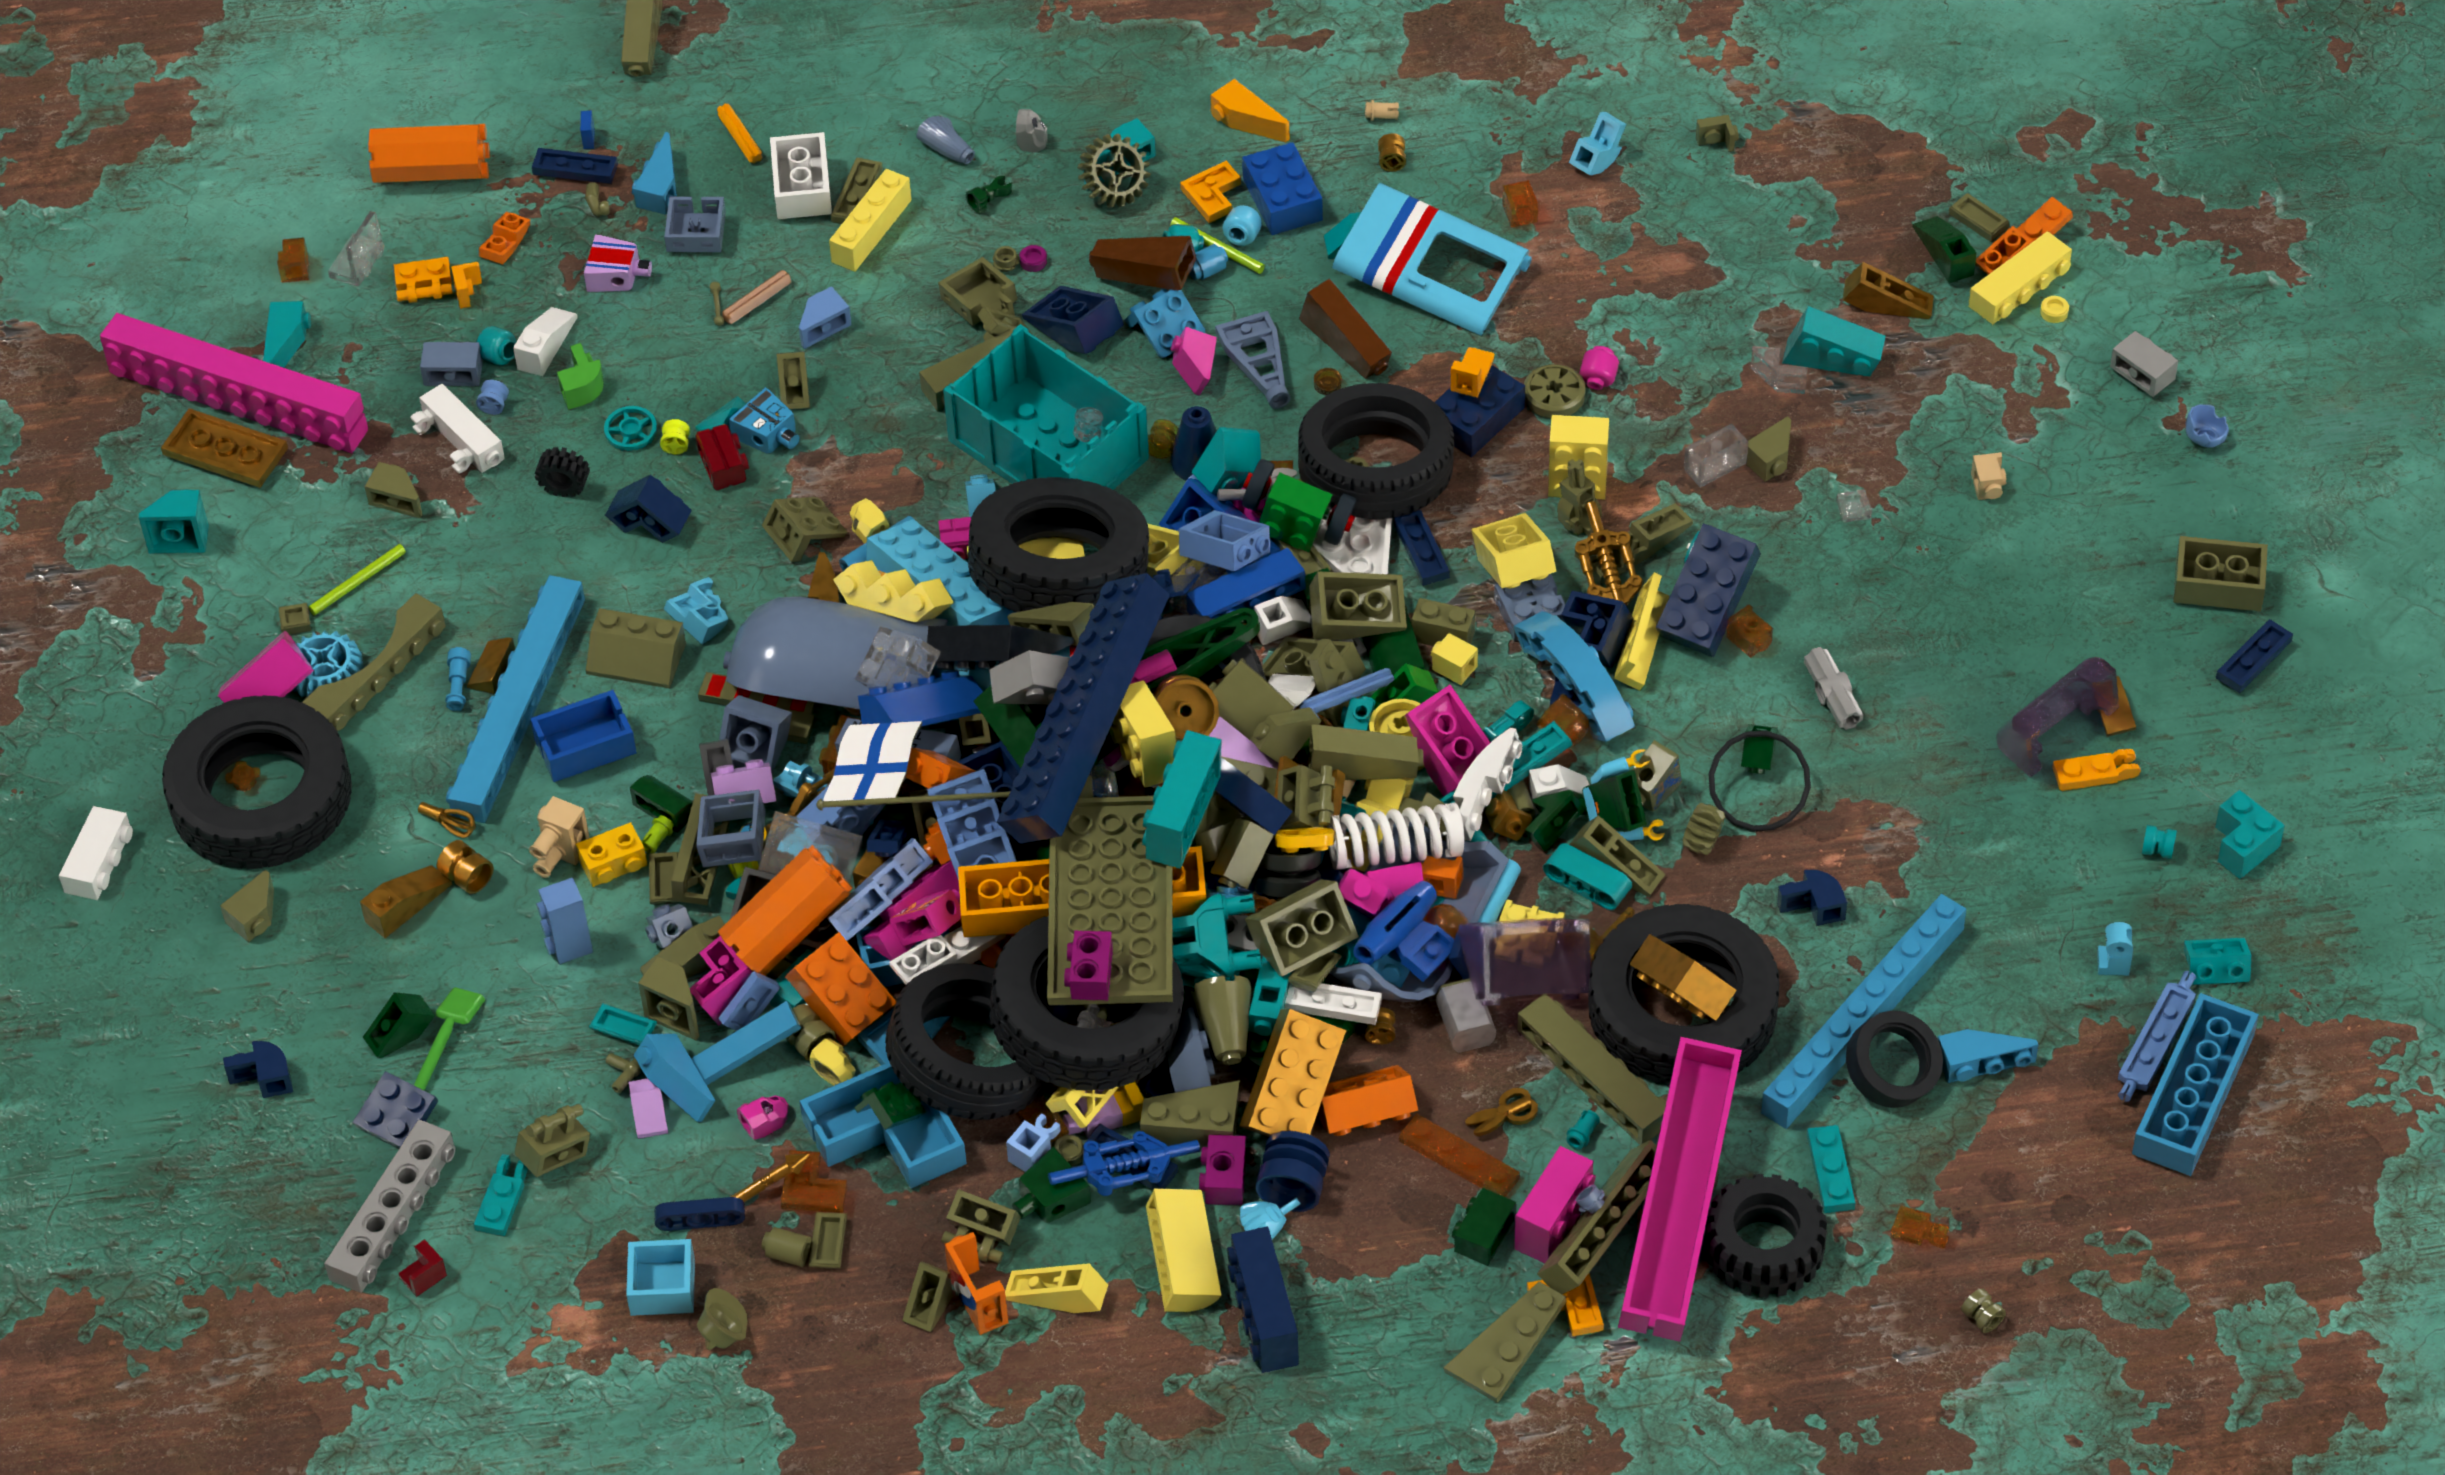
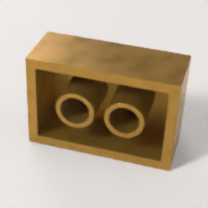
M1651 934L1648 935L1630 962V965L1639 971L1636 975L1639 979L1653 986L1662 995L1673 1000L1701 1019L1707 1015L1716 1021L1737 991L1695 960Z

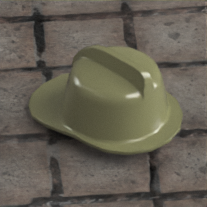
M718 1288L709 1290L705 1298L704 1310L697 1323L699 1332L705 1338L706 1349L711 1350L714 1347L725 1349L738 1340H744L748 1322L747 1313L738 1299L729 1292Z

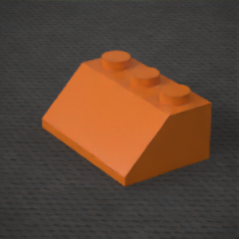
M1399 1065L1329 1082L1318 1110L1323 1129L1329 1134L1333 1133L1334 1136H1341L1352 1132L1351 1128L1363 1125V1128H1372L1381 1125V1120L1392 1118L1397 1121L1409 1118L1411 1112L1419 1111L1411 1075Z

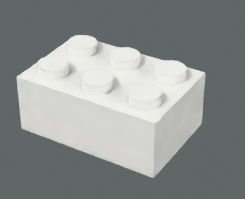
M824 132L770 137L777 218L788 219L832 214Z

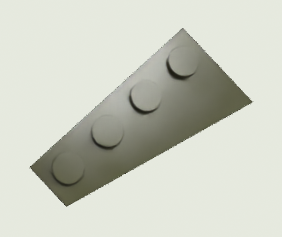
M1538 1282L1443 1367L1444 1372L1498 1403L1566 1304V1296Z

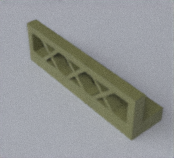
M695 793L671 880L672 901L708 905L718 866H711L700 874L694 869V866L702 863L696 845L701 797L707 796L704 794ZM722 821V825L714 828L713 836L727 834L730 821ZM698 883L704 888L703 894L687 892L688 888Z

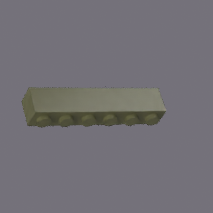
M1545 993L1518 1013L1517 1031L1638 1144L1641 1145L1660 1133L1666 1101L1651 1092L1642 1078H1636L1620 1058H1615L1610 1054L1604 1043L1599 1039H1594L1579 1020H1574L1570 1017L1560 1002L1553 1001Z
M1652 1140L1628 1152L1601 1188L1605 1192L1603 1197L1605 1203L1592 1214L1589 1211L1583 1212L1539 1270L1537 1275L1550 1288L1560 1294H1564L1580 1286L1645 1199L1657 1147Z

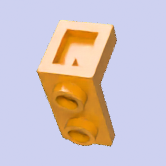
M1469 347L1462 362L1455 360L1451 367V391L1478 398L1494 361L1495 354Z

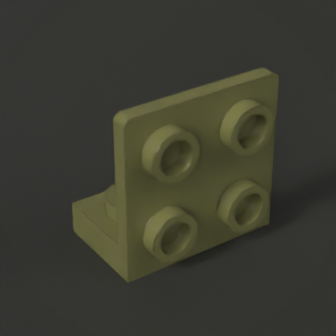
M818 497L774 499L762 524L765 531L791 562L801 561L811 539L845 537L847 533L840 524V521Z

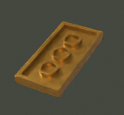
M189 408L162 445L161 451L164 456L261 488L287 451L288 444L286 440Z

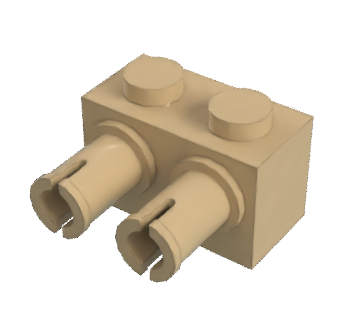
M553 796L548 804L544 805L538 813L537 820L541 833L529 848L531 855L538 859L533 865V870L544 878H548L559 860L576 865L579 862L576 843L590 838L584 808Z

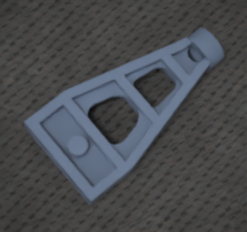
M1268 311L1216 325L1215 332L1225 353L1260 389L1270 407L1279 409L1286 406L1291 397L1285 387L1277 329ZM1264 341L1267 352L1249 357L1241 348ZM1272 363L1275 371L1273 373L1260 376L1255 369L1256 367Z

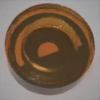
M1333 368L1320 369L1314 375V388L1322 395H1328L1342 387V376L1339 371Z

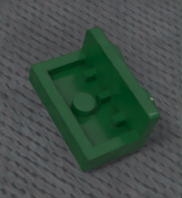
M893 1081L885 1084L880 1089L874 1087L861 1096L862 1102L854 1107L857 1113L872 1109L885 1130L915 1120L926 1112L921 1104V1100L915 1097L902 1083L895 1085Z

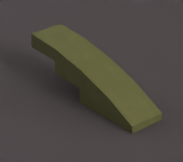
M1676 503L1631 523L1628 533L1635 561L1633 563L1634 566L1662 549L1693 524V520ZM1620 549L1612 550L1613 557L1615 558L1617 571L1621 575L1628 571L1627 565H1624ZM1594 554L1590 556L1594 570L1592 575L1594 580L1601 585L1605 583L1598 556Z

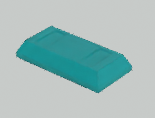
M602 1003L589 1028L640 1046L645 1036L652 1034L657 1021Z

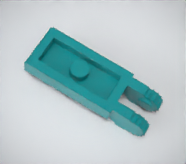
M507 1154L501 1155L497 1164L496 1174L493 1173L475 1219V1231L500 1236L506 1235L522 1194L524 1180L528 1168L520 1160L515 1168L514 1177H509L506 1175L511 1164V1156Z

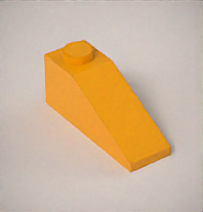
M1236 79L1231 80L1210 95V111L1212 116L1229 128L1285 143L1290 140L1289 121Z

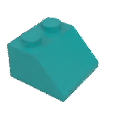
M1219 427L1192 470V473L1210 493L1217 494L1218 489H1242L1248 473H1253L1258 462L1261 460L1260 433L1257 430Z
M171 490L139 513V521L149 554L206 552L209 524L200 490Z

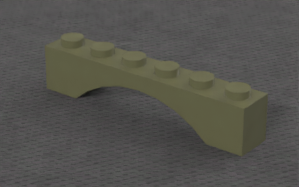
M415 593L397 610L393 634L384 650L375 660L350 677L318 686L302 703L323 714L337 731L342 730L357 712L364 709L367 702L374 695L381 692L396 674L403 671L407 663L419 655L434 637L442 633L446 627L442 608Z

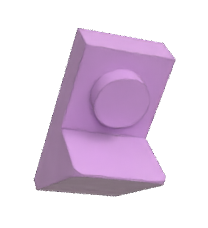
M648 1078L628 1082L638 1139L668 1134L661 1089Z

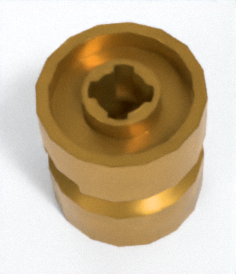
M455 840L448 844L441 852L436 865L440 873L451 881L454 880L455 884L469 894L481 891L490 881L494 870L493 863L481 854L476 853L474 849L462 840Z

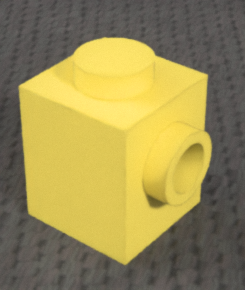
M1450 633L1442 641H1438L1432 648V670L1459 685H1462L1478 667V648Z

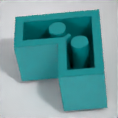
M2238 790L2219 806L2215 828L2226 835V837L2221 840L2217 862L2241 879L2281 846L2285 825L2241 790Z

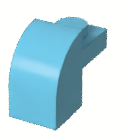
M1600 112L1590 137L1578 139L1569 163L1588 175L1602 173L1615 161L1622 147L1618 144L1627 124L1607 112Z

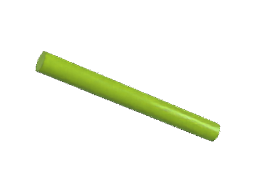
M1177 217L1173 218L1170 226L1173 224L1190 225ZM1197 229L1199 235L1203 236L1204 245L1216 244L1218 247L1221 246L1226 251L1228 258L1258 274L1263 272L1265 268L1263 263Z
M398 544L308 606L309 611L315 616L404 555L406 553L404 547Z

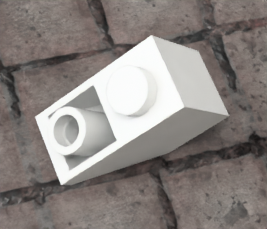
M1279 596L1254 606L1253 610L1257 613L1260 622V631L1257 636L1262 645L1310 628L1311 615L1302 599Z

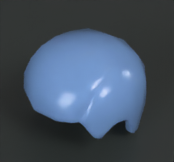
M2199 404L2192 407L2189 411L2185 429L2187 436L2192 442L2207 448H2213L2225 442L2229 433L2226 417L2219 418L2215 414L2214 406Z

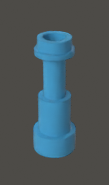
M461 647L450 649L447 657V665L449 666L448 680L451 683L450 694L445 697L446 707L452 711L462 710L466 703V698L462 695V687L466 682L467 668L470 667L471 653L469 650Z

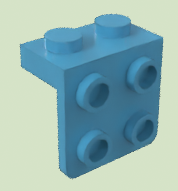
M1162 289L1152 296L1154 300L1145 304L1144 301H1141L1131 307V314L1124 319L1130 329L1138 324L1140 325L1160 358H1166L1174 353L1171 351L1173 339L1176 335L1180 336L1185 327L1205 333V328L1182 290L1168 291L1167 289Z

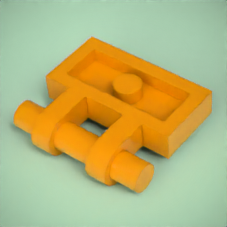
M449 257L394 264L398 302L409 300V303L418 302V299L429 297L441 299L443 295L453 294Z

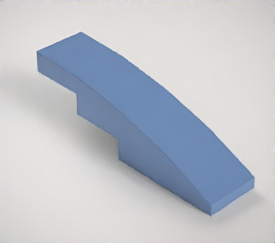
M911 838L899 849L898 853H894L893 856L889 857L867 877L827 919L837 932H840L845 940L848 941L893 903L892 900L912 884V880L933 863L932 859L916 839Z

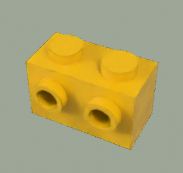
M631 822L576 843L579 862L592 887L608 883L614 878L630 872H636L648 865L645 848Z

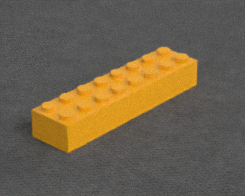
M1202 846L1189 848L1181 869L1173 867V918L1193 915L1206 901ZM1049 859L958 867L960 911L964 938L1017 933L1024 926L1030 925L1031 922L1044 916H1049Z

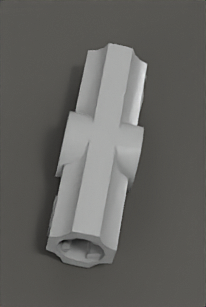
M1821 647L1812 649L1809 654L1804 656V664L1815 682V691L1822 705L1827 704L1839 728L1848 730L1856 727L1859 722L1863 721V713L1852 695V687L1847 674L1844 671L1840 672L1827 649H1822Z

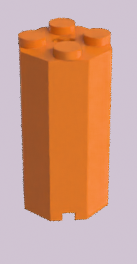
M486 124L370 129L368 149L371 152L372 160H369L373 183L489 178L488 162H485V159H490L489 142H484L487 139Z
M811 845L808 849L805 847L717 931L723 941L729 947L732 946L737 952L736 955L752 971L766 976L851 894L850 891L853 887L844 878L841 871L834 864H829L814 845Z

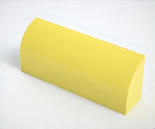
M1154 1189L1146 1204V1211L1164 1311L1191 1312L1204 1309L1219 1300L1221 1290L1202 1190Z

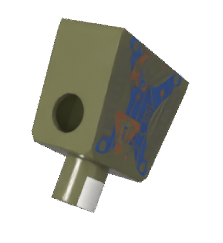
M1654 740L1638 761L1643 764L1650 760L1648 765L1640 768L1634 766L1633 768L1643 807L1649 811H1655L1682 783L1678 754Z

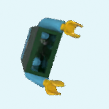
M1645 749L1634 751L1630 758L1625 759V757H1621L1601 765L1591 777V785L1583 787V798L1578 799L1585 809L1581 815H1588L1589 822L1599 815L1627 841L1642 840L1644 836H1649L1650 839L1657 841L1665 835V833L1656 834L1652 830L1654 826H1663L1664 822L1662 820H1653L1649 827H1642L1647 825L1635 770H1629V767L1635 766L1640 768L1648 765L1650 760L1643 764L1636 760V755L1646 751Z

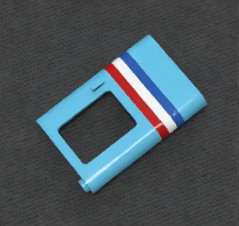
M1379 183L1338 251L1332 268L1482 336L1515 276L1519 275L1521 271H1527L1532 257L1528 256L1529 250L1383 183ZM1443 234L1506 264L1486 301H1478L1417 272L1437 235Z

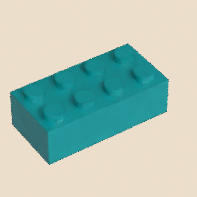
M1187 730L1183 740L1176 742L1173 751V763H1167L1163 774L1164 783L1162 787L1157 786L1153 796L1154 806L1152 810L1147 809L1144 815L1143 827L1146 830L1142 845L1146 846V859L1181 869L1220 779L1221 739Z

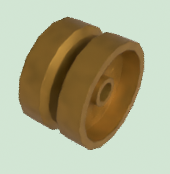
M1185 674L1171 676L1162 681L1154 690L1153 696L1175 730L1176 742L1183 740L1187 730L1209 736L1216 727L1219 717L1218 701L1212 690L1198 678ZM1187 705L1190 708L1188 713L1182 712L1180 714L1182 706Z

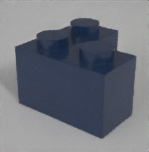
M650 474L618 490L605 516L624 533L642 525L663 543L680 534L692 510L683 503L681 498L675 496L660 480Z
M1571 591L1561 614L1565 623L1577 634H1581L1580 637L1588 646H1593L1596 649L1602 665L1612 668L1634 619L1625 603L1619 600Z

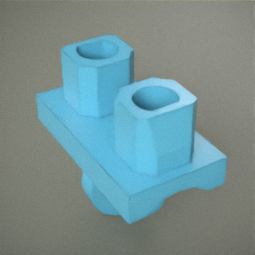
M789 761L783 772L774 778L773 784L775 787L783 790L784 795L793 799L796 798L799 788L803 783L807 782L813 785L823 779V777L813 773L812 767L804 763L800 766ZM827 784L824 785V786H822L821 788H819V789L817 790V792L820 791V790H821L822 788H824V787L826 788Z

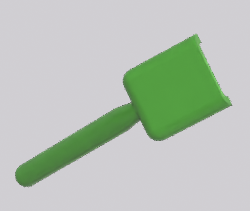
M457 987L452 988L436 1010V1016L445 1019V1022L439 1029L414 1086L425 1090L451 1035L454 1023L468 1024L485 1002L483 995Z

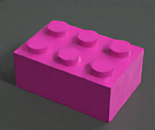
M1562 1146L1558 1148L1515 1215V1250L1543 1263L1548 1260L1580 1217V1206L1575 1200L1585 1188L1593 1185L1596 1175L1593 1174V1160Z

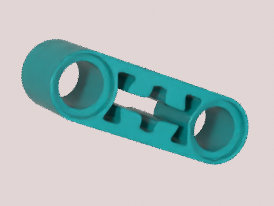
M1566 843L1560 844L1543 865V871L1549 879L1607 910H1615L1633 886L1631 880L1624 873Z

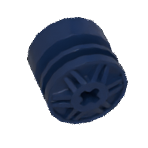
M1281 1131L1272 1134L1267 1139L1262 1160L1263 1165L1260 1166L1256 1182L1258 1196L1263 1201L1277 1204L1279 1208H1282L1297 1197L1301 1204L1291 1210L1292 1212H1304L1313 1209L1319 1204L1323 1178L1326 1175L1330 1152L1327 1146L1318 1138L1302 1132Z

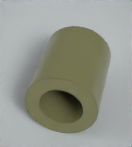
M774 1227L771 1232L767 1231L765 1233L761 1247L762 1250H765L767 1258L803 1267L811 1251L812 1239L810 1236Z

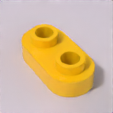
M1327 827L1281 829L1275 834V846L1280 847L1281 851L1286 853L1298 852L1299 848L1309 847L1311 850L1325 851L1328 850L1330 845L1335 843V830Z

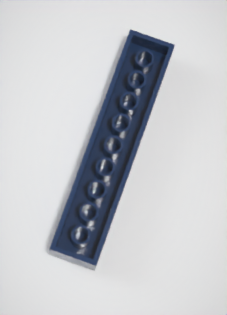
M1148 573L1109 581L1101 588L1100 597L1090 612V619L1085 630L1079 636V643L1068 661V667L1057 685V691L1053 700L1046 709V715L1035 733L1032 746L1024 757L1021 770L1013 781L1011 792L1003 803L1002 811L996 822L1020 844L1061 837L1170 596Z

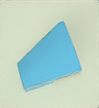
M710 577L691 583L687 593L667 600L664 610L676 621L683 622V628L701 644L716 636L728 622L727 614L720 606L721 600L719 595H714L712 592L713 581Z

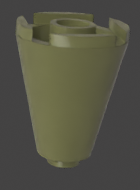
M1234 975L1235 981H1226L1225 976L1208 978L1194 985L1195 991L1190 990V998L1206 1032L1215 1058L1218 1061H1222L1225 1065H1234L1241 1062V1058L1245 1057L1247 1053L1251 982L1248 978Z

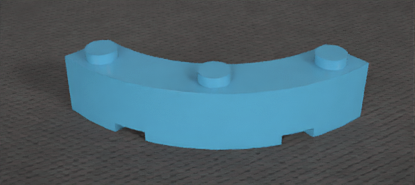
M1541 611L1513 626L1523 652L1534 656L1541 662L1544 660L1549 661L1552 664L1550 667L1553 674L1559 679L1566 690H1574L1582 703L1578 706V709L1593 739L1607 742L1635 727L1632 719L1634 716L1633 710L1629 703L1623 700L1615 683L1600 662L1596 649L1593 646H1588L1557 615Z

